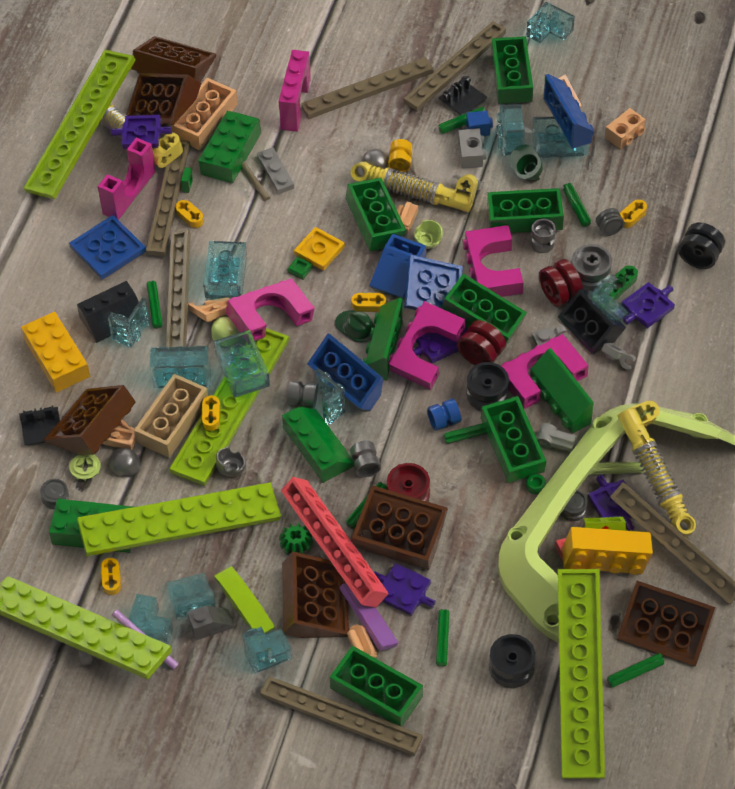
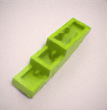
M232 566L214 575L233 608L237 609L245 624H248L257 639L275 629L274 624L261 604Z

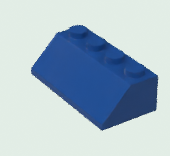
M546 74L543 99L571 148L592 143V136L594 135L593 126L587 122L586 114L580 110L579 103L573 98L570 87H567L563 80Z
M328 333L307 365L358 408L371 411L381 396L383 377Z

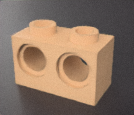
M629 108L606 126L605 139L621 150L626 145H630L637 136H641L644 133L646 119Z

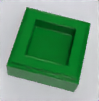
M185 167L181 179L182 192L189 193L193 182L192 169Z
M297 256L287 270L289 274L304 280L313 268V263Z

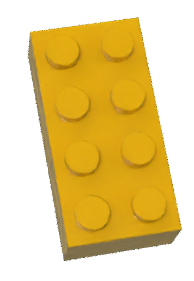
M55 311L21 326L26 344L56 393L90 377L87 362Z
M571 527L562 546L564 569H600V571L630 573L632 575L643 574L653 554L650 532Z

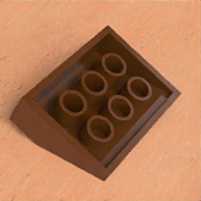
M154 36L133 50V56L136 60L131 69L137 71V73L185 74L201 82L215 60L216 53Z
M139 73L126 115H160L162 125H174L195 102L202 83L185 74Z
M124 385L86 389L46 436L44 441L79 455H93L99 451L101 444L110 437V433L121 424L124 416L131 412V408L136 401Z
M372 485L354 530L352 542L358 549L429 570L436 553L448 508Z
M292 552L282 562L283 634L299 638L348 637V601L340 590L341 585L346 582L330 560Z
M637 580L617 639L696 666L717 608Z

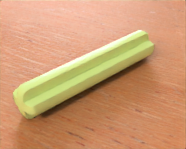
M638 461L598 463L589 475L644 473L645 471H642L643 467H640L641 463H638Z

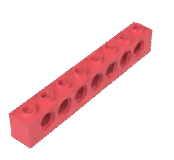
M292 477L282 488L281 492L361 605L377 607L389 594L310 483L307 480Z

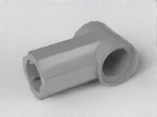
M543 423L536 438L542 449L554 447L572 452L577 435L558 431L552 424Z

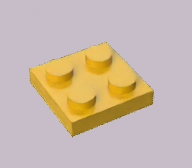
M314 227L294 249V255L313 263L315 267L324 271L345 248V242Z

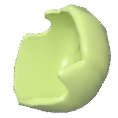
M424 220L415 229L414 241L426 245V249L435 248L442 239L443 229L439 223L433 220Z
M219 317L213 322L211 328L212 339L217 344L229 345L238 340L239 330L229 317Z

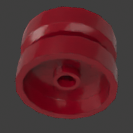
M561 259L555 262L553 267L547 266L539 271L538 278L542 291L554 306L559 307L567 303L579 289H583L578 272L567 259Z
M477 320L471 324L467 332L457 341V348L460 354L470 364L475 366L482 362L494 363L506 348V341L501 332L493 325Z
M415 463L399 464L387 476V490L429 502L430 478L428 472Z

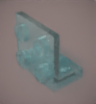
M612 274L604 278L589 297L593 299L592 302L597 307H602L606 310V314L611 319L619 321L627 316L629 312L608 295L617 286L615 282L618 278Z
M142 297L129 318L111 312L108 321L113 341L131 348L135 342L139 341L142 331L150 324L146 298Z
M318 368L315 371L316 384H318V393L323 397V419L330 425L346 412L345 390L341 384L335 383L327 372H323Z
M205 573L178 579L166 584L176 619L188 616L187 612L206 605L216 607L212 589H210Z

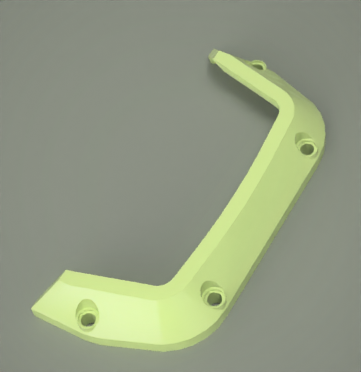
M638 404L620 405L610 409L594 420L592 426L519 521L509 530L507 537L502 543L499 552L498 573L505 592L539 631L559 643L558 575L539 557L538 549L583 481L606 453L626 433L617 415ZM659 407V415L652 423L690 434L694 438H719L735 445L734 434L708 421L707 417L701 413L691 414ZM645 410L643 415L640 416L641 420L643 419L645 414L649 413L651 415L652 413L646 412Z

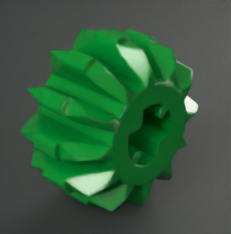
M299 522L296 526L290 523L289 528L283 527V533L279 536L281 541L280 547L284 549L286 555L291 552L304 554L303 551L309 552L310 546L313 545L312 534L306 526L301 527Z

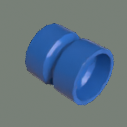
M453 398L442 402V406L435 404L427 407V415L435 431L446 428L447 424L454 425L461 422V413Z

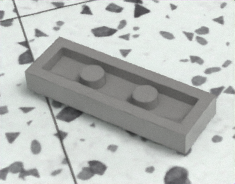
M273 147L257 153L258 160L278 194L295 189L291 177Z

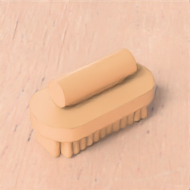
M407 201L405 207L403 205L398 206L397 212L406 228V234H409L417 216L418 205Z
M353 625L347 632L351 646L353 645L376 658L378 652L364 626Z

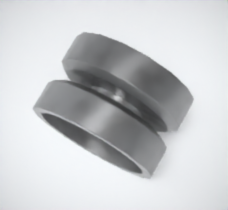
M587 244L575 250L571 264L578 272L584 290L598 291L611 278L613 260L606 248L600 245Z

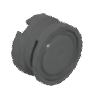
M615 208L602 211L595 221L604 236L618 233L625 224L618 209Z
M50 479L41 486V499L47 508L55 509L57 498L69 500L68 488L64 481Z
M579 490L575 492L560 514L564 519L579 521L586 515L588 501L584 493Z

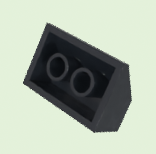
M127 281L77 304L79 317L96 343L146 320L138 298Z
M579 289L558 315L563 324L591 354L602 350L606 343H614L626 329L602 301L589 290Z

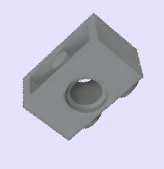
M480 128L458 130L462 169L483 167V160H486V149H482V146H484V135H480Z

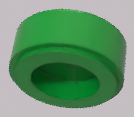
M539 474L530 475L526 481V488L532 494H539L546 485L545 478Z

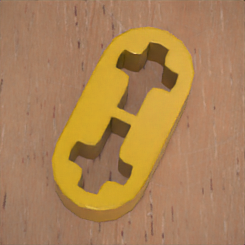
M635 200L620 212L625 222L624 228L634 226L646 215L647 203L645 201Z
M180 200L176 203V213L185 223L192 228H199L203 225V213L190 201Z
M356 293L351 298V306L355 311L379 312L380 307L386 304V297L381 293Z
M213 395L205 397L202 402L203 427L208 431H214L220 426V401L218 397ZM210 403H214L213 410L209 409ZM210 417H213L212 423H209Z
M106 558L101 563L103 590L108 595H116L121 590L119 562L115 558ZM109 565H113L112 573H109ZM110 580L114 582L113 588L109 587Z

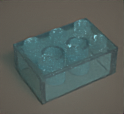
M554 116L533 117L532 134L534 149L540 158L589 156L590 143L572 149Z
M209 241L203 283L205 298L220 299L228 297L231 299L243 294L247 262L246 242Z
M250 330L214 341L215 355L234 398L270 386L269 372Z
M208 346L151 348L150 371L153 388H164L173 374L204 387H210L211 365Z

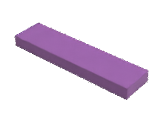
M346 583L342 584L340 587L341 592L379 651L396 647L399 642L376 607L361 605Z

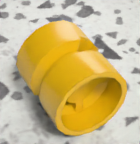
M397 139L391 142L388 161L389 168L395 169V171L399 170V173L410 170L413 151L411 142L405 139Z

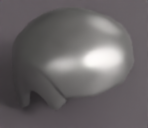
M371 149L364 154L362 161L377 168L385 169L388 168L389 157L380 149Z
M225 447L216 454V467L225 476H238L246 468L245 458L241 455L240 451L232 452L230 447Z
M121 448L114 451L109 459L110 470L119 477L122 475L132 477L139 471L141 466L138 455L129 448Z

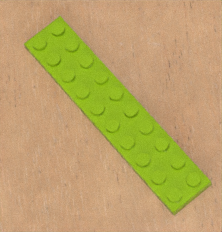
M104 49L25 184L24 190L27 193L56 199L136 60L133 55Z
M266 328L264 338L251 343L244 342L213 395L218 397L220 401V426L214 431L206 430L203 427L201 415L171 465V474L206 486L216 468V454L220 449L229 446L287 346L289 336ZM210 403V410H213L214 403ZM210 417L209 423H212L213 417Z
M271 482L78 517L77 523L86 556L278 521L281 519V514Z
M558 569L562 779H605L600 569Z
M7 576L0 583V615L148 680L172 652V648L168 644Z

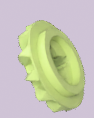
M78 454L71 460L69 465L71 475L75 476L77 480L83 479L84 481L89 478L94 479V476L99 474L101 468L100 460L94 454ZM85 462H86L87 465H88V468H87V470L84 472V471H83V467H84Z

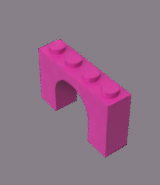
M292 50L278 101L281 130L298 132L301 121V92L308 93L311 82L309 51Z
M135 138L127 148L129 167L125 180L122 181L107 174L98 185L102 214L110 217L114 215L119 220L156 172L152 144L139 138Z
M509 226L466 231L462 244L463 249L467 250V264L471 265V268H469L470 277L501 297L523 294L524 282L520 268L494 271L486 268L481 263V260L489 254L512 251V237Z
M291 278L229 299L227 301L226 314L247 343H251L265 337L267 325L256 311L259 307L275 306L284 310L296 326L312 321L315 308Z
M424 301L422 306H418L414 321L409 322L405 337L400 338L397 344L398 349L395 354H391L390 362L388 363L391 372L431 390L440 374L439 367L417 357L413 352L414 343L419 337L427 333H437L457 342L466 325L465 319Z
M563 334L553 337L548 342L537 345L533 350L522 353L517 358L504 362L501 365L509 376L508 390L514 397H519L524 409L540 402L541 390L530 378L528 372L548 349L551 348L577 382L588 376L589 365Z

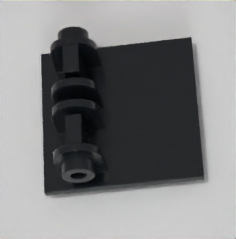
M463 76L459 82H455L448 90H445L438 99L462 115L472 111L486 100L487 96L470 85L471 78L469 76Z
M51 405V407L44 409L40 407V410L35 408L34 411L24 410L23 413H19L24 446L45 442L46 436L60 421L58 407Z

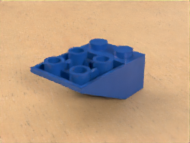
M392 234L384 247L369 287L398 298H404L408 257L415 255L426 258V245Z

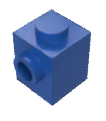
M488 111L466 114L467 129L480 128L481 136L490 135V128H493L492 117H489Z

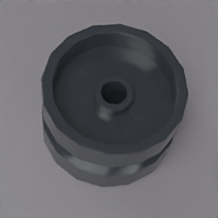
M697 222L688 227L685 237L678 246V253L684 262L698 269H709L715 265L726 241L723 234L714 226Z
M482 362L475 365L469 371L466 393L467 400L471 406L481 411L482 406L508 399L509 376L502 366L492 362Z
M516 634L504 635L494 641L490 649L489 671L497 684L507 688H517L524 686L531 680L534 675L536 655L533 644L527 638Z

